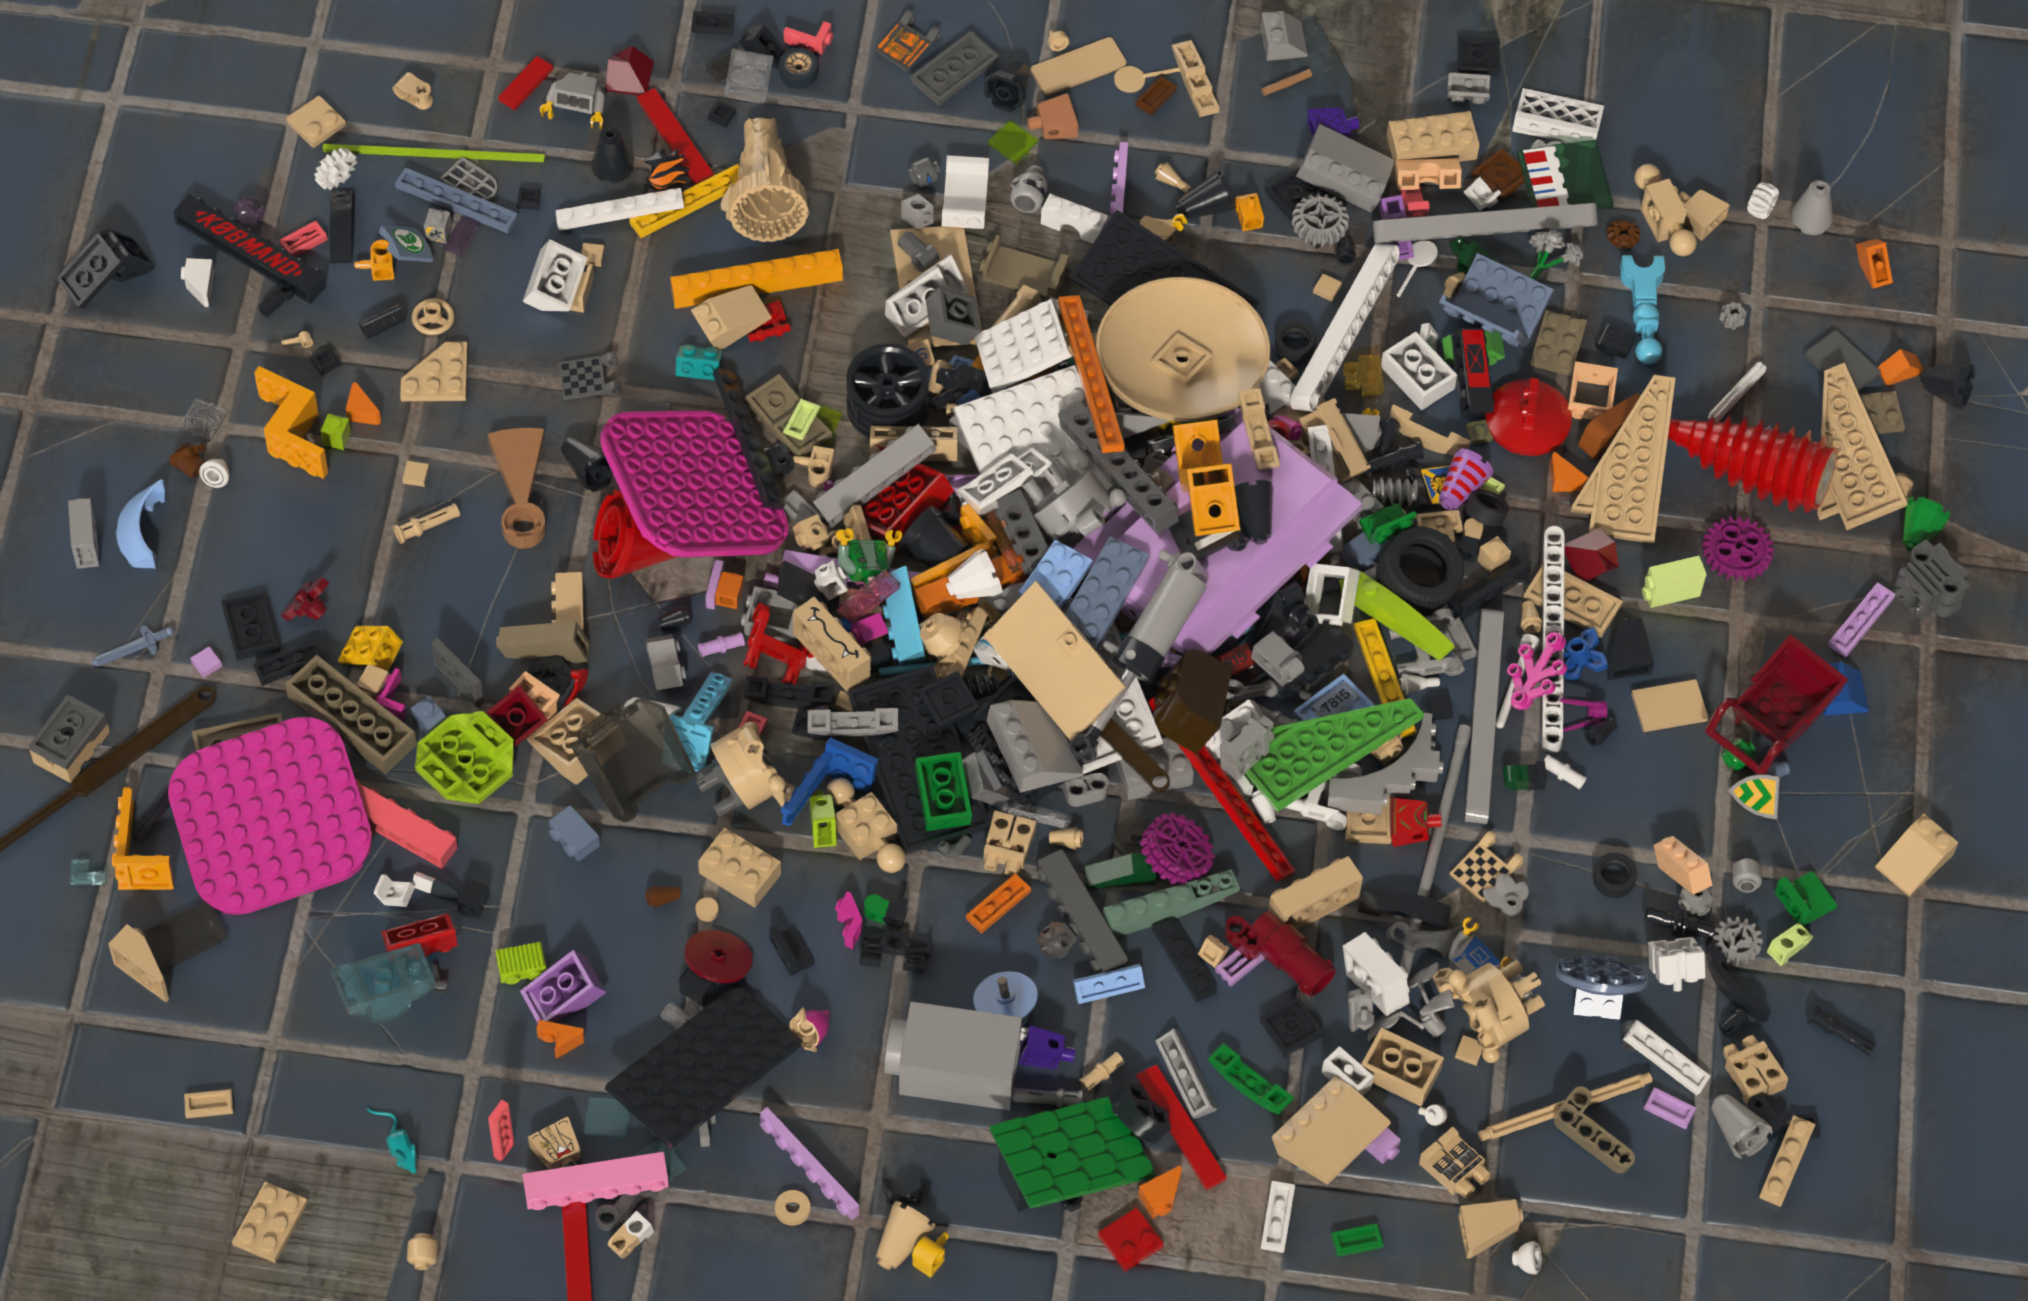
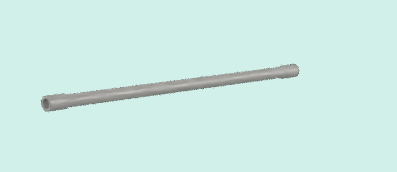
M1459 725L1455 748L1438 814H1442V827H1434L1417 894L1428 898L1465 750L1468 747L1472 728L1468 725ZM1411 918L1409 927L1411 930H1420L1423 920ZM1404 949L1400 966L1406 970L1409 977L1415 951L1411 953Z

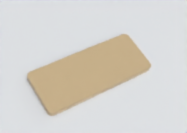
M1107 37L1031 67V73L1044 95L1050 96L1125 67L1126 60L1111 37Z

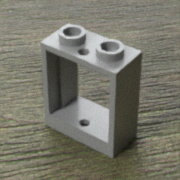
M91 498L68 501L70 537L77 569L99 566L97 525Z
M754 586L753 593L748 594L746 607H749L748 611L742 615L741 626H744V634L750 635L754 624L752 616L759 603L793 611L800 606L777 595L776 590ZM793 614L789 629L766 625L764 634L783 643L797 645L798 639L793 634Z

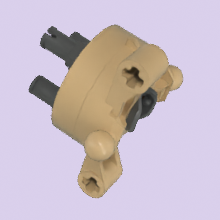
M746 722L742 728L739 727L710 744L716 758L711 760L712 763L695 772L698 778L696 782L703 793L718 783H724L729 789L730 796L713 805L720 817L742 804H745L750 810L772 796L776 798L782 807L785 801H790L792 792L795 789L793 785L786 783L784 778L775 770V765L762 743V738L758 734V725L754 722Z

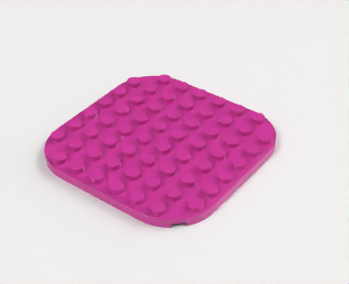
M638 411L615 414L608 420L601 431V447L633 519L645 539H648L653 545L674 557L763 555L776 551L782 545L789 531L787 516L783 509L780 511L763 506L734 428L730 422L724 420V416L710 411Z
M310 717L292 718L200 749L182 760L171 776L168 789L169 802L194 885L200 897L207 905L225 914H248L340 883L356 874L363 867L365 859L371 852L372 830L345 745L337 731L319 719Z

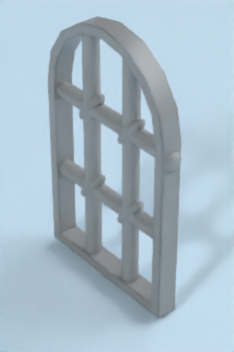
M461 157L440 178L445 184L459 189L460 185H465L472 190L470 194H478L486 201H490L497 193L496 180L464 157ZM462 162H465L466 164L471 166L472 169L470 171H467L459 165ZM458 168L466 175L463 178H459L452 172ZM475 170H477L478 172L486 176V178L484 180H480L472 173ZM450 175L459 182L453 185L445 178ZM471 177L480 184L475 188L466 183L465 180ZM489 179L494 183L495 189L486 184ZM485 186L493 193L487 197L478 190Z

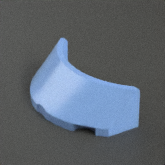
M162 479L136 494L125 505L118 518L116 537L119 549L128 560V563L135 568L156 569L157 556L148 548L143 540L140 531L142 511H153L154 505L157 502L164 503L166 501L167 493L164 480Z

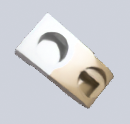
M636 1211L611 1237L608 1246L623 1259L645 1238L648 1239L654 1233L653 1227Z

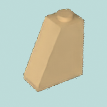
M1516 1199L1460 1206L1458 1218L1466 1258L1476 1256L1518 1231L1520 1222L1523 1221L1522 1208L1517 1206Z

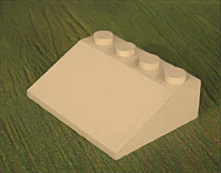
M1334 1076L1272 1136V1140L1279 1156L1328 1185L1391 1122L1351 1085Z

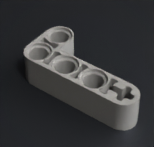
M1093 773L1066 781L1061 787L1067 803L1071 806L1079 807L1105 799L1108 793V778L1102 773ZM1099 785L1102 788L1097 789L1093 786ZM1079 791L1080 794H1074L1072 792Z

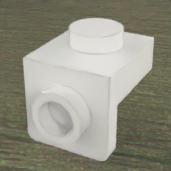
M1481 177L1477 178L1463 191L1479 211L1485 207L1490 209L1498 202L1497 197L1501 194L1500 190L1493 192Z
M381 875L374 894L384 905L407 907L415 887L410 882L391 881L387 875Z

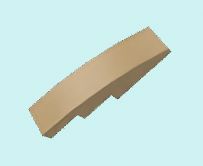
M1192 40L1173 44L1172 50L1178 68L1199 117L1219 113V105L1212 93V85L1205 74V66Z

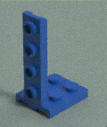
M829 738L822 756L814 760L810 773L806 772L804 774L800 787L796 786L790 801H785L781 809L783 814L782 824L786 826L792 825L825 776L833 779L845 778L852 783L856 790L866 794L872 792L879 759L833 738Z

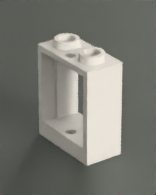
M1315 564L1310 568L1304 602L1308 605L1310 612L1318 618L1319 624H1323V620L1329 621L1330 625L1335 626L1351 623L1360 571L1349 567ZM1324 576L1345 578L1339 615L1318 613Z

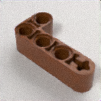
M1636 393L1595 417L1587 425L1578 447L1593 460L1600 458L1606 451L1610 441L1617 435L1641 395Z

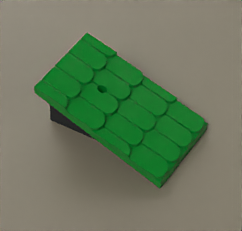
M1109 1096L989 1126V1130L999 1148L998 1174L1018 1212L1026 1208L1032 1209L1156 1177L1153 1166L1136 1135L1113 1113Z

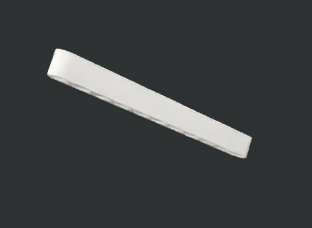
M1377 243L1372 248L1291 395L1290 404L1293 410L1314 412L1317 409L1398 262L1399 247L1397 245Z
M1558 526L1547 528L1544 534L1542 653L1547 646L1546 637L1549 633L1558 632L1564 636V531ZM1550 538H1556V539H1558V541H1555V542H1554V541H1551V540H1549V539H1550ZM1554 557L1557 558L1558 561H1551L1549 560V558ZM1555 577V578H1557L1558 580H1557V581H1551L1549 578ZM1556 597L1558 600L1551 601L1549 598ZM1556 617L1558 620L1551 621L1548 618ZM1564 648L1561 651H1554L1551 657L1564 662ZM1549 660L1544 670L1550 668L1554 661ZM1563 674L1552 676L1558 679L1557 681H1552L1556 685V690L1552 694L1542 695V748L1550 754L1560 751L1563 740V703L1560 702V699L1563 698ZM1554 697L1557 699V701L1552 702L1549 701L1548 698ZM1553 717L1558 721L1550 722L1548 718ZM1555 738L1557 742L1552 743L1549 742L1547 739Z

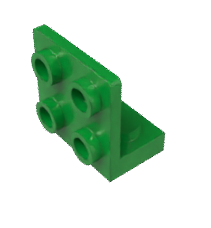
M1397 503L1360 519L1359 524L1370 545L1376 542L1380 545L1388 541L1390 536L1413 525L1417 514L1414 511L1405 515L1400 504Z
M1812 871L1792 882L1786 876L1778 880L1774 893L1795 922L1800 923L1802 926L1837 908L1834 899Z

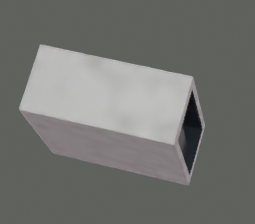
M974 752L962 760L969 797L999 806L1010 798L994 791L976 757L977 752Z

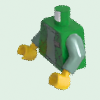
M843 529L838 530L836 537L841 541L838 545V563L848 573L850 580L853 582H864L867 591L878 589V582L882 576L888 573L896 549L894 544L901 540V531H896L895 538L893 539V530H888L885 533L888 544H885V541L851 540L854 536L852 529H845V532Z

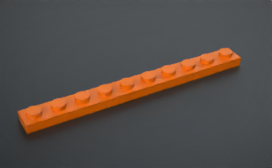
M1080 295L1059 297V309L1102 453L1124 451V441Z

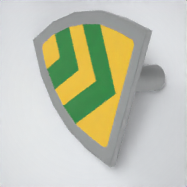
M1768 774L1748 776L1738 781L1728 790L1734 799L1746 810L1765 818L1778 819L1780 776Z

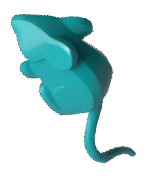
M367 1108L372 1114L390 1116L394 1120L390 1134L386 1138L389 1152L395 1157L398 1167L401 1166L403 1169L415 1174L418 1163L415 1144H412L404 1129L396 1130L398 1126L397 1117L391 1112H379Z

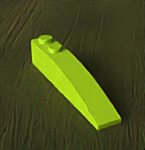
M1360 571L1354 606L1439 661L1455 648L1454 644L1419 612L1386 587ZM1345 578L1339 580L1341 594L1343 592Z

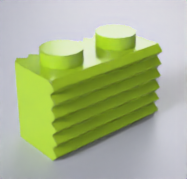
M541 942L497 949L495 951L501 983L516 984L521 979L527 978L535 980L546 971Z

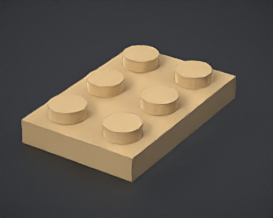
M264 1182L232 1240L233 1246L276 1263L306 1208L308 1200Z

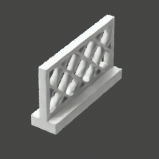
M1523 88L1512 131L1594 149L1604 106ZM1525 96L1534 98L1536 101L1529 103ZM1550 101L1554 102L1556 105L1553 107H1549L1546 103ZM1541 105L1544 110L1537 112L1534 107ZM1572 106L1577 110L1570 112L1566 107ZM1561 109L1564 115L1558 117L1555 111ZM1529 110L1532 114L1525 113L1524 111ZM1587 111H1595L1598 114L1590 116ZM1549 114L1552 118L1543 117V116ZM1582 114L1585 119L1578 121L1575 116ZM1570 119L1573 123L1564 120ZM1590 123L1593 127L1584 126V125Z

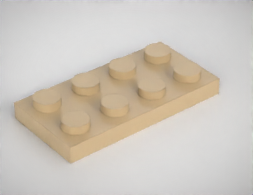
M1543 565L1523 597L1528 601H1533L1542 608ZM1564 571V619L1585 630L1595 628L1597 636L1602 638L1621 608L1623 601ZM1555 577L1549 578L1551 581H1557V580H1558V579L1555 578ZM1556 597L1549 598L1551 601L1558 600Z

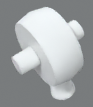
M1433 1104L1427 1109L1419 1108L1418 1113L1425 1115L1426 1121L1433 1126H1440L1447 1119L1446 1109L1439 1104Z

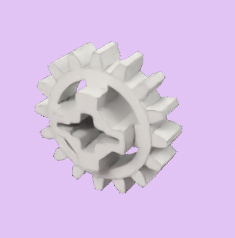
M340 148L338 152L333 150L332 155L327 154L320 162L322 165L316 168L318 172L314 174L316 177L315 181L323 189L328 188L331 190L333 186L337 188L339 183H344L351 176L350 172L355 170L354 165L357 164L356 156L347 148Z

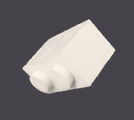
M1340 1046L1323 1062L1322 1074L1329 1080L1335 1076L1351 1085L1362 1096L1372 1088L1374 1076Z

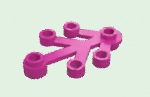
M1552 632L1547 635V646L1536 665H1534L1533 648L1528 644H1522L1519 647L1518 653L1524 658L1528 679L1523 685L1521 677L1523 673L1522 667L1516 663L1509 665L1507 672L1512 676L1515 692L1511 697V704L1514 708L1518 710L1528 709L1532 705L1533 699L1545 694H1552L1556 690L1555 683L1547 678L1557 674H1564L1567 670V665L1561 660H1556L1550 668L1545 670L1544 668L1553 652L1561 651L1566 645V639L1560 633ZM1544 680L1540 687L1533 689L1536 683Z

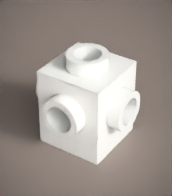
M834 560L821 565L815 570V585L820 592L824 593L828 600L848 591L846 583L848 575Z

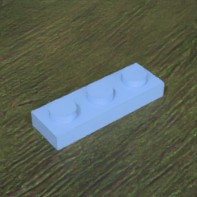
M1140 964L1073 980L1078 1004L1145 988Z

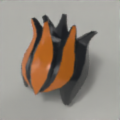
M663 148L651 157L646 158L645 163L651 165V176L648 180L652 184L644 185L655 190H665L675 183H686L687 181L681 174H686L687 171H690V168L680 165L686 154L678 155L679 150L676 149L672 154L667 155L665 148Z

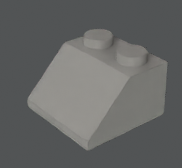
M1284 11L1262 13L1260 29L1267 61L1308 57L1300 20Z

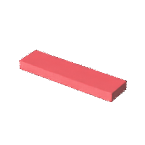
M501 1100L488 1117L494 1158L499 1161H503L514 1146L509 1103Z

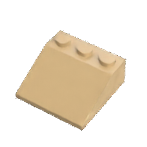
M578 698L573 700L527 738L528 742L562 776L575 785L579 784L626 744L619 725Z

